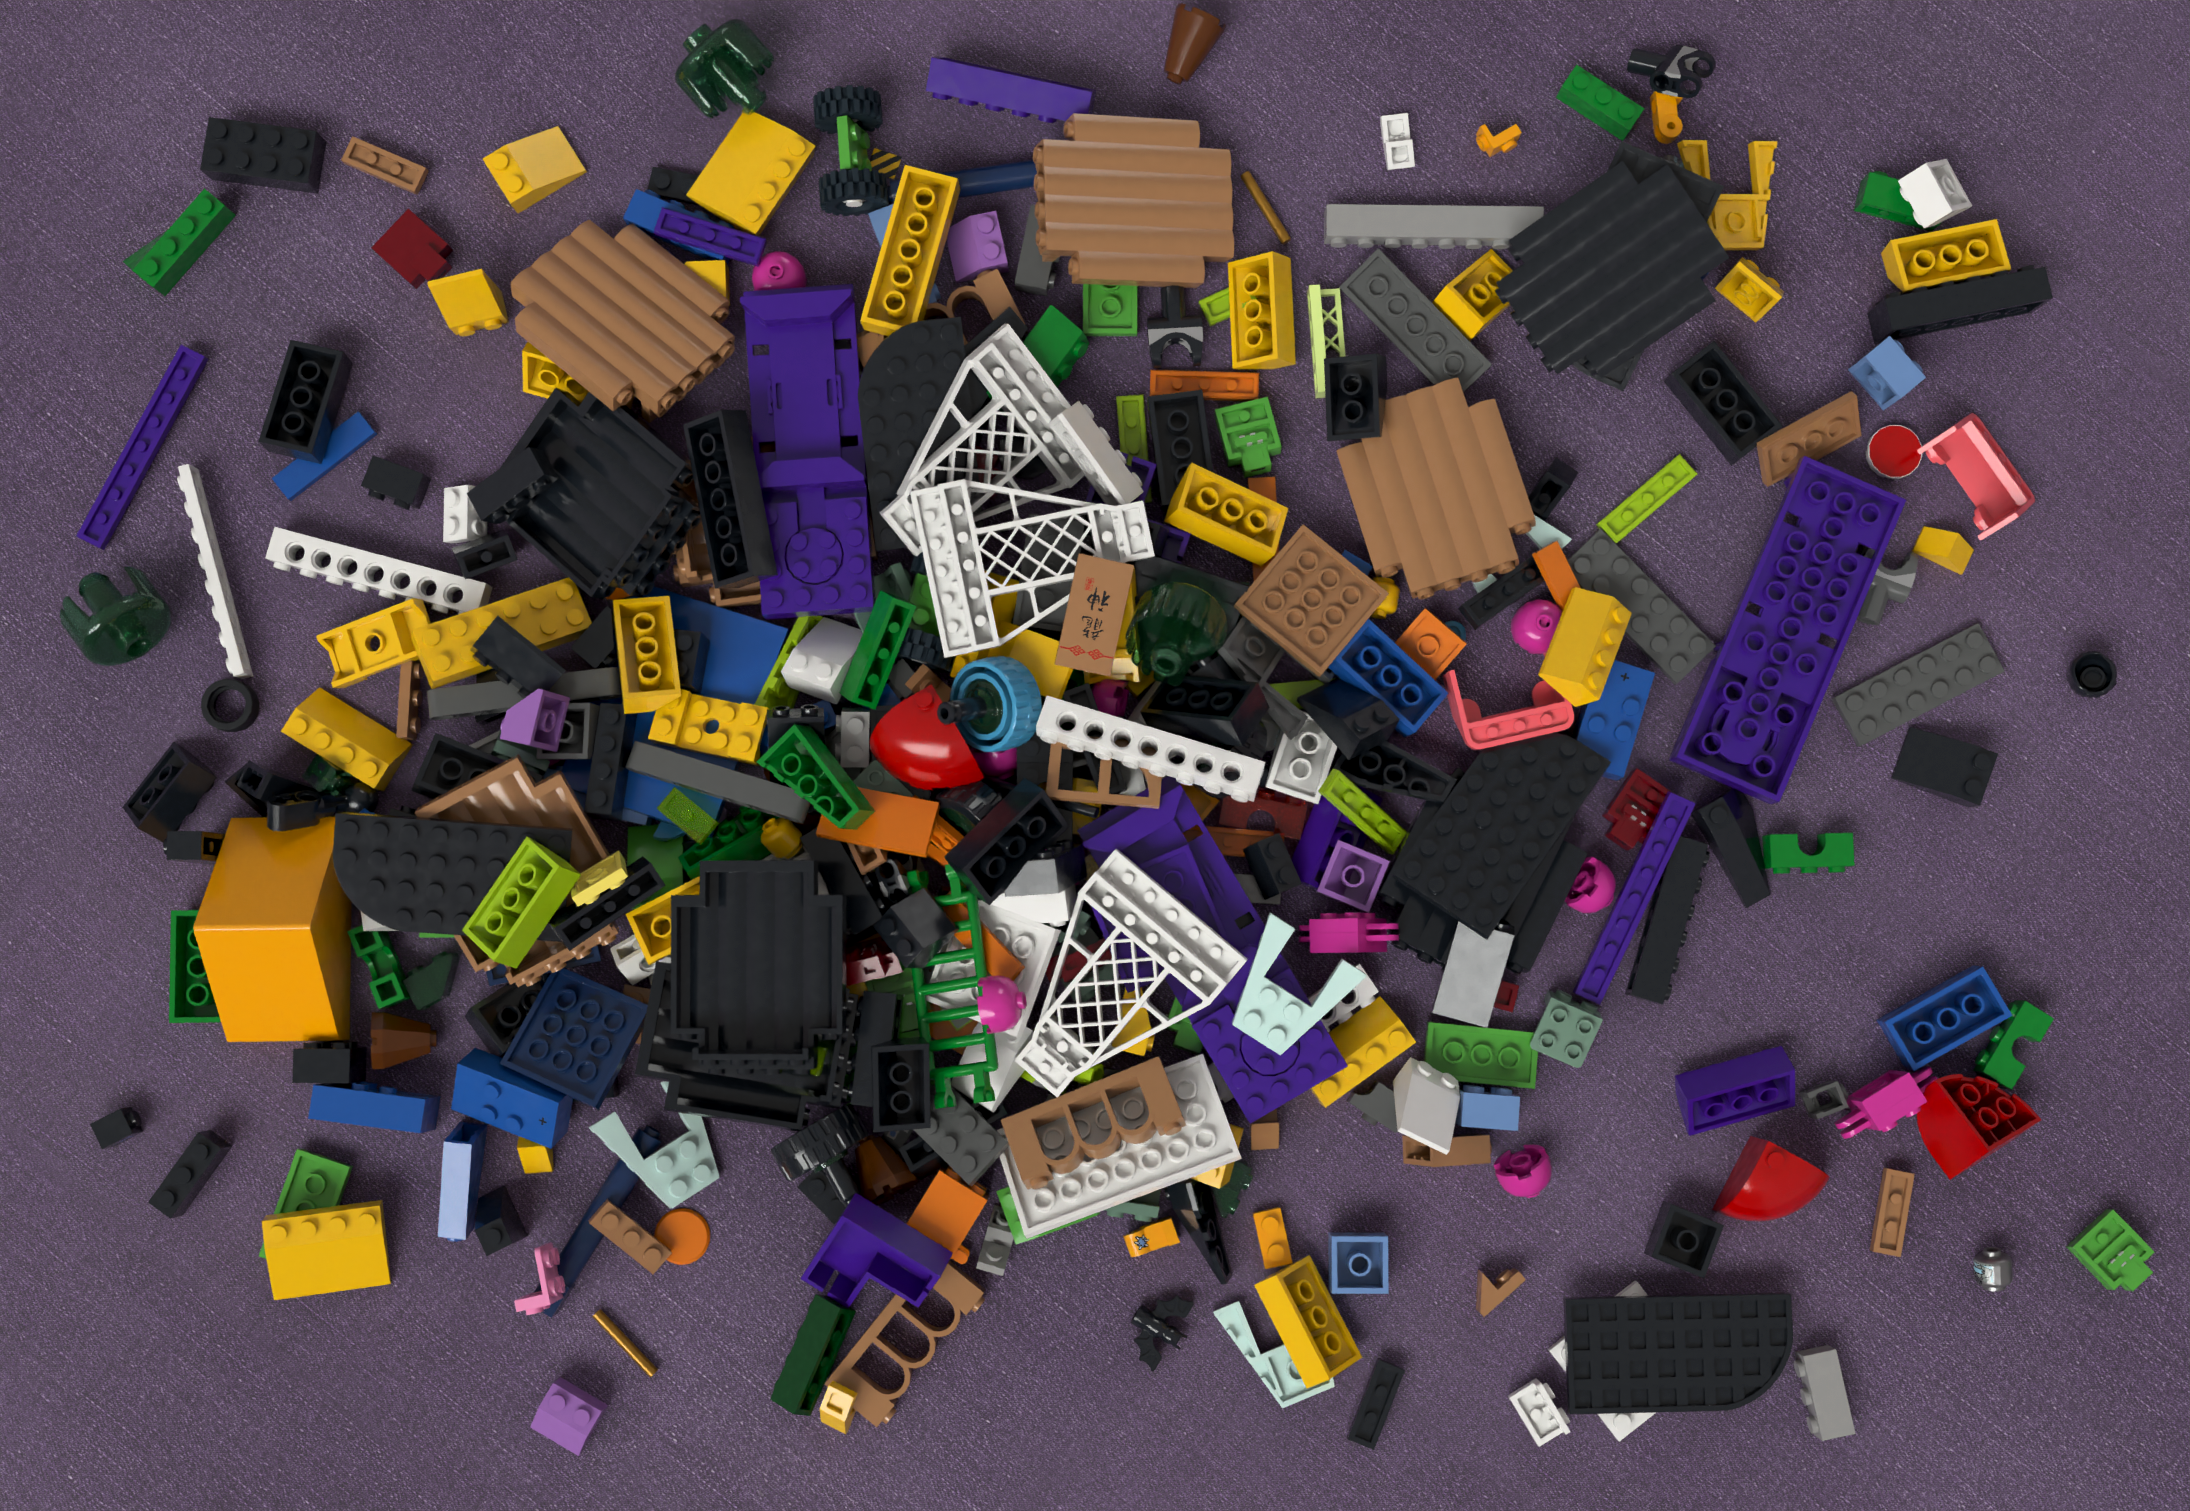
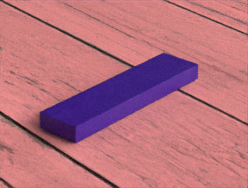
M664 207L661 209L654 229L656 236L759 267L767 244L765 238Z

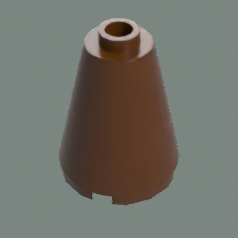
M1178 3L1175 9L1164 72L1168 74L1166 78L1181 85L1182 81L1188 82L1225 32L1227 26L1226 24L1219 25L1220 20L1198 8L1193 7L1191 12L1184 10L1186 4Z

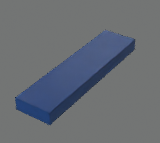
M358 411L331 432L322 464L296 459L275 475L272 480L287 499L292 501L370 441L377 433Z

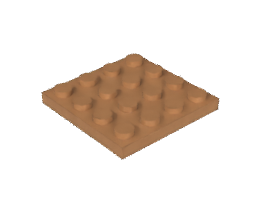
M1302 525L1252 583L1247 592L1235 603L1234 608L1320 678L1389 593L1305 525Z

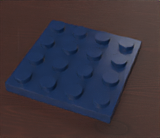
M562 968L555 973L551 972L500 1064L599 1110L643 1030L648 1005L568 969Z

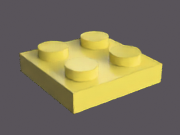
M618 850L580 873L581 876L571 889V897L577 906L583 903L588 905L596 901L600 897V893L608 888L613 890L621 886L625 882V878L628 877L625 859Z

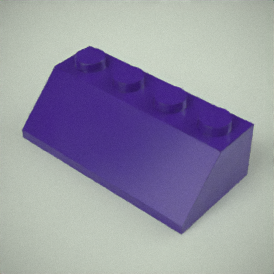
M1356 785L1380 807L1383 800L1381 797ZM1321 795L1319 803L1314 804L1292 857L1293 865L1301 883L1315 890L1318 889L1337 840L1363 849L1367 839V835L1323 795Z
M1778 1046L1765 1049L1761 1052L1740 1056L1729 1061L1675 1075L1676 1096L1688 1135L1691 1136L1795 1106V1068L1783 1047Z

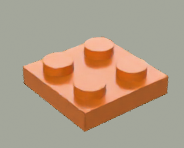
M1425 607L1397 639L1395 644L1436 680L1467 645V642Z

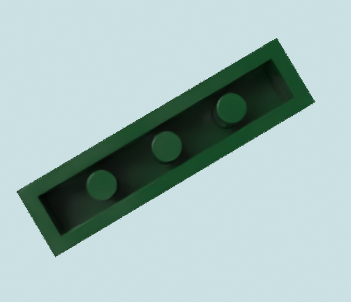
M815 1295L809 1305L803 1325L798 1330L792 1350L786 1358L782 1373L774 1385V1391L770 1400L792 1414L811 1416L856 1310L843 1306L829 1296Z

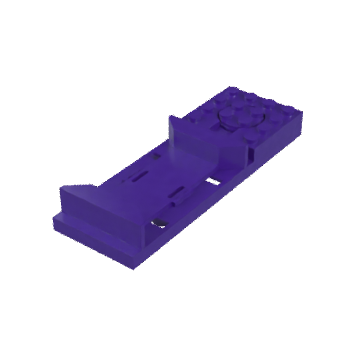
M853 284L743 292L744 297H740V303L745 310L753 451L778 574L760 581L762 615L765 619L872 612L876 599L868 481L858 405L860 363ZM851 339L852 349L835 350L834 340ZM769 345V355L755 356L754 346ZM858 436V446L841 447L840 437ZM775 442L776 452L761 453V443Z
M1807 456L1799 459L1795 471L1784 480L1787 488L1726 634L1721 642L1715 644L1716 647L1713 650L1718 651L1717 655L1709 663L1669 758L1674 763L1768 804L1778 803L1781 800L1906 502L1904 498ZM1786 512L1798 517L1795 526L1783 521ZM1859 544L1875 550L1872 559L1855 553ZM1748 602L1760 606L1757 616L1745 611ZM1821 633L1837 640L1834 649L1818 643Z
M1167 776L1162 779L1159 809L1119 805L1077 830L1084 841L1083 845L1085 848H1088L1099 868L1115 849L1122 852L1136 865H1140L1184 845H1189L1231 945L1248 960L1210 1005L1189 1015L1188 1018L1250 1124L1348 1067L1321 1019L1281 1055L1232 1025V1020L1249 976V970L1254 961L1265 925L1176 778ZM1148 788L1135 796L1149 797ZM1198 824L1203 834L1187 842L1183 832ZM1250 911L1255 921L1240 930L1234 920ZM1280 952L1265 974V977L1311 1006V1002ZM1170 975L1165 978L1182 1006V1012L1203 1001L1175 976Z

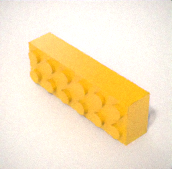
M908 165L904 166L860 320L864 330L889 336L903 326L924 320L961 190L958 178Z
M568 577L412 630L411 640L431 689L493 669L489 665L484 667L472 657L474 653L471 651V648L497 616L502 618L541 651L579 639L592 622L576 584Z

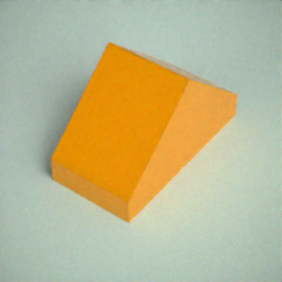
M267 817L231 818L193 927L227 1042L340 1041L350 1039L351 940L347 931L351 930L352 901L341 887L334 868L335 817L320 819V823L316 826L288 831H273L267 827Z

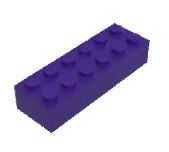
M941 56L931 58L926 91L933 92V98L948 100L952 99L953 96L959 98L958 103L970 106L978 105V102L986 104L985 109L1001 112V110L1004 111V108L1012 109V115L1028 117L1032 113L1039 115L1038 120L1048 123L1057 122V119L1067 121L1073 113L1092 114L1097 91Z

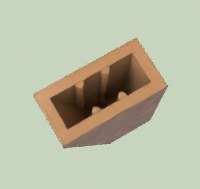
M1475 1133L1453 1134L1450 1151L1447 1155L1411 1137L1402 1135L1404 1164L1442 1167L1491 1163L1490 1154L1492 1146L1490 1135Z

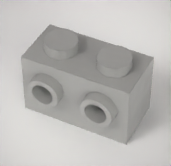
M842 707L841 715H836V732H841V743H836L835 759L841 760V767L867 768L870 753V708Z

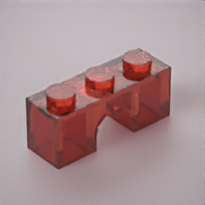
M1259 790L1256 793L1254 802L1249 800L1247 802H1239L1234 800L1231 795L1223 798L1219 824L1246 829L1249 816L1255 811L1264 810L1269 812L1275 820L1273 827L1274 835L1280 833L1284 837L1301 839L1307 810V802H1302V799L1291 795H1286V798L1276 797L1275 793L1269 790Z

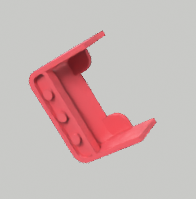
M1974 413L1961 419L1917 450L1919 454L1926 452L1927 457L1932 463L1946 464L1976 506L1973 521L1980 530H1984L1978 535L1980 540H1983L2021 516L2035 503V498L2030 488L1986 426Z
M1455 670L1448 671L1443 675L1445 688L1449 693L1447 697L1452 717L1464 742L1473 750H1482L1568 729L1574 721L1572 704L1545 680L1537 683L1532 689L1534 706L1481 717L1479 706L1475 701L1461 699Z

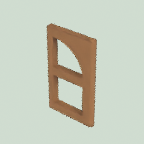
M1089 736V737L1092 738V739H1098V738H1100V737H1091V736ZM1118 739L1115 741V744L1118 747H1126L1129 745V741ZM1060 742L1051 744L1046 794L1051 800L1159 809L1162 777L1151 774L1148 769L1139 767L1145 776L1149 797L1109 794L1112 758L1110 760L1101 759L1098 793L1058 790L1062 749H1071L1066 744ZM1146 747L1142 750L1148 756L1154 755L1157 752L1152 747Z

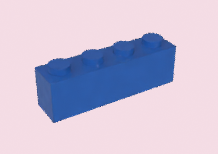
M638 189L635 190L623 217L627 226L633 223L647 235L709 261L725 260L728 265L730 261L728 257L654 234L662 207L716 223L709 220L710 217L707 214L695 210L694 213L685 210L683 204L674 200L666 202L660 199V195L646 189L645 192ZM720 221L719 223H716L735 229L734 226L725 221Z

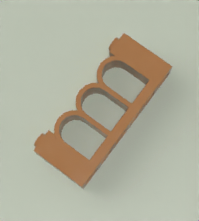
M989 269L978 274L977 279L973 280L974 286H963L956 289L948 298L947 306L940 303H929L924 316V320L932 316L952 318L955 317V309L959 303L967 299H976L984 305L992 321L1005 309L1011 307L1025 324L998 269L993 271ZM866 330L858 334L859 359L863 367H865L869 357L878 345L888 336L881 334L878 336L877 333ZM963 335L964 345H965V344H967V341H966V339H965V337H964V335Z
M1159 1056L1001 1120L1022 1182L1027 1189H1040L1046 1186L1048 1181L1054 1179L1052 1172L1058 1174L1072 1172L1079 1167L1083 1161L1084 1154L1095 1159L1109 1157L1119 1148L1121 1139L1127 1143L1140 1144L1151 1139L1157 1130L1160 1136L1164 1134L1170 1136L1181 1131L1182 1127L1187 1126ZM1141 1087L1149 1109L1148 1120L1138 1129H1125L1118 1123L1110 1098ZM1103 1101L1111 1121V1134L1101 1144H1087L1082 1140L1073 1113ZM1066 1116L1074 1137V1147L1072 1152L1064 1159L1053 1160L1046 1156L1036 1128Z
M950 1260L933 1287L954 1308V1320L949 1325L935 1327L929 1324L904 1303L905 1299L895 1294L825 1382L827 1387L832 1381H835L857 1392L853 1408L875 1427H878L882 1421L887 1424L897 1411L893 1408L897 1401L895 1398L900 1397L907 1390L912 1379V1368L922 1367L931 1360L937 1347V1337L949 1335L956 1329L962 1312L965 1315L970 1310L976 1312L985 1301V1298L982 1297L985 1289ZM897 1311L922 1330L928 1337L930 1348L924 1356L910 1358L879 1334ZM872 1342L903 1368L905 1379L904 1383L898 1388L885 1389L879 1386L854 1365Z

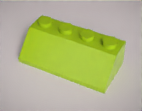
M526 837L462 931L494 962L517 969L581 874L565 859L532 838Z

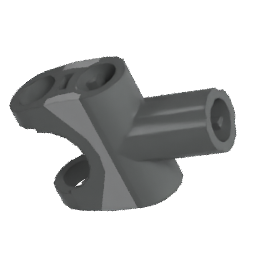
M1864 546L1860 555L1872 559L1875 550ZM1908 552L1902 564L1896 570L1888 569L1880 562L1858 614V621L1877 626L1880 624L1888 599L1901 604L1906 601L1916 575L1918 565L1917 554Z

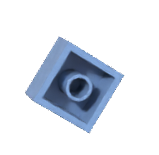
M1891 336L1882 341L1848 369L1883 411L1926 378L1921 366L1916 361L1911 360L1905 354L1902 344L1897 340H1893Z
M1463 1085V1090H1459L1460 1101L1455 1124L1461 1127L1518 1131L1520 1097L1513 1095L1512 1090L1491 1087L1490 1092H1484L1483 1087L1474 1085Z
M1328 1232L1330 1292L1332 1294H1389L1388 1236L1385 1233Z

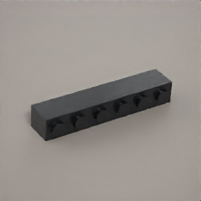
M1680 836L1654 890L1625 995L1655 1004H1664V1000L1669 999L1672 991V985L1669 984L1671 975L1677 972L1680 959L1677 958L1679 947L1684 946L1687 938V931H1684L1686 922L1691 920L1695 905L1692 904L1694 894L1699 893L1702 885V878H1699L1701 869L1706 867L1709 860L1708 844Z

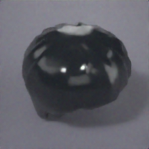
M2088 651L2076 656L2070 662L2066 671V677L2070 688L2076 694L2087 698H2100L2117 684V667L2106 655L2097 651Z

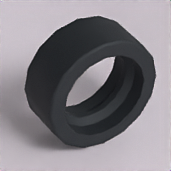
M222 679L215 681L206 689L202 696L201 710L203 717L209 725L222 731L238 732L245 730L254 723L259 714L260 703L256 692L251 686L238 680ZM229 689L240 692L246 702L242 716L232 722L220 719L215 710L216 700L219 695Z

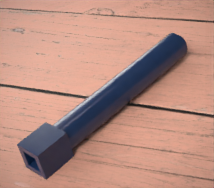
M1032 159L941 172L939 174L958 178L961 189L958 198L1033 188L1034 177L1037 171ZM901 178L890 180V186H887L888 202H893L894 204Z
M646 1125L645 1128L638 1127L631 1138L643 1159L656 1152L662 1143V1139L659 1138L661 1133L649 1125ZM621 1158L616 1162L559 1254L560 1264L557 1265L559 1276H563L565 1282V1293H562V1299L551 1304L550 1308L544 1309L543 1313L551 1318L558 1314L574 1288V1283L604 1237L588 1220L607 1199L621 1209L640 1179L635 1172H632L626 1166V1163ZM540 1283L535 1292L542 1291Z

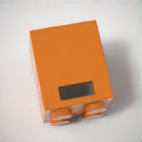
M943 1166L916 1207L907 1225L951 1251L953 1254L950 1259L960 1264H965L970 1251L961 1243L988 1201L990 1195L986 1193L987 1187L978 1181L973 1186H970L950 1166L948 1168Z

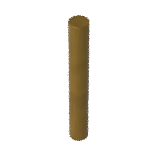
M1250 171L1243 173L1240 176L1282 245L1286 244L1291 240L1288 232Z
M601 1309L592 1316L649 1377L658 1371L654 1364Z

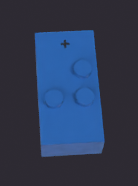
M1369 618L1328 667L1341 680L1383 700L1400 719L1395 730L1404 738L1414 734L1449 694Z
M1617 660L1613 662L1600 700L1581 706L1572 738L1611 761L1610 766L1602 777L1615 781L1624 778L1655 675L1654 672Z
M1973 965L1877 1019V1022L1906 1069L1915 1071L2013 1015L1984 967Z
M474 1048L457 1063L452 1110L550 1149L568 1132L573 1098L502 1066L500 1062L503 1058L478 1048Z
M367 1081L352 1083V1085L344 1083L314 1084L308 1119L424 1133L436 1129L441 1096L397 1091L395 1087L380 1086V1088H377V1083Z

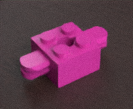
M1321 913L1320 919H1309V925H1299V931H1309L1310 935L1300 936L1299 942H1310V953L1387 952V941H1399V935H1387V929H1399V923H1386L1385 918H1376L1375 913Z
M1930 1066L1923 1067L1911 1075L1909 1072L1889 1070L1850 1094L1846 1102L1851 1112L1838 1119L1834 1124L1837 1129L1845 1128L1841 1131L1844 1139L1851 1138L1866 1128L1877 1131L1882 1130V1132L1889 1131L1897 1126L1898 1123L1896 1121L1903 1116L1911 1117L1921 1111L1920 1106L1927 1102L1922 1093L1925 1092V1088L1929 1084L1937 1080V1077H1929L1933 1073Z

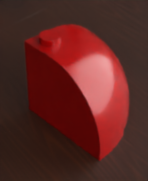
M932 684L897 704L878 722L870 738V749L874 757L891 776L920 789L953 788L984 779L975 758L955 723L945 725L939 720L937 710L942 701Z
M1962 1074L1944 1076L1929 1084L1925 1088V1092L1922 1093L1927 1102L1920 1106L1921 1111L1917 1113L1918 1128L1923 1142L1950 1180L2040 1122L2041 1118L2016 1094L2010 1096L2005 1091L1997 1088L1998 1083L1979 1076L1976 1078L1963 1077Z
M1750 1136L1712 1210L1744 1221L1759 1222L1779 1219L1793 1214L1809 1204L1822 1191L1830 1176L1776 1144Z

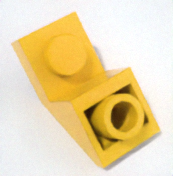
M832 1381L828 1385L820 1407L821 1422L847 1434L856 1412L853 1405L858 1393Z

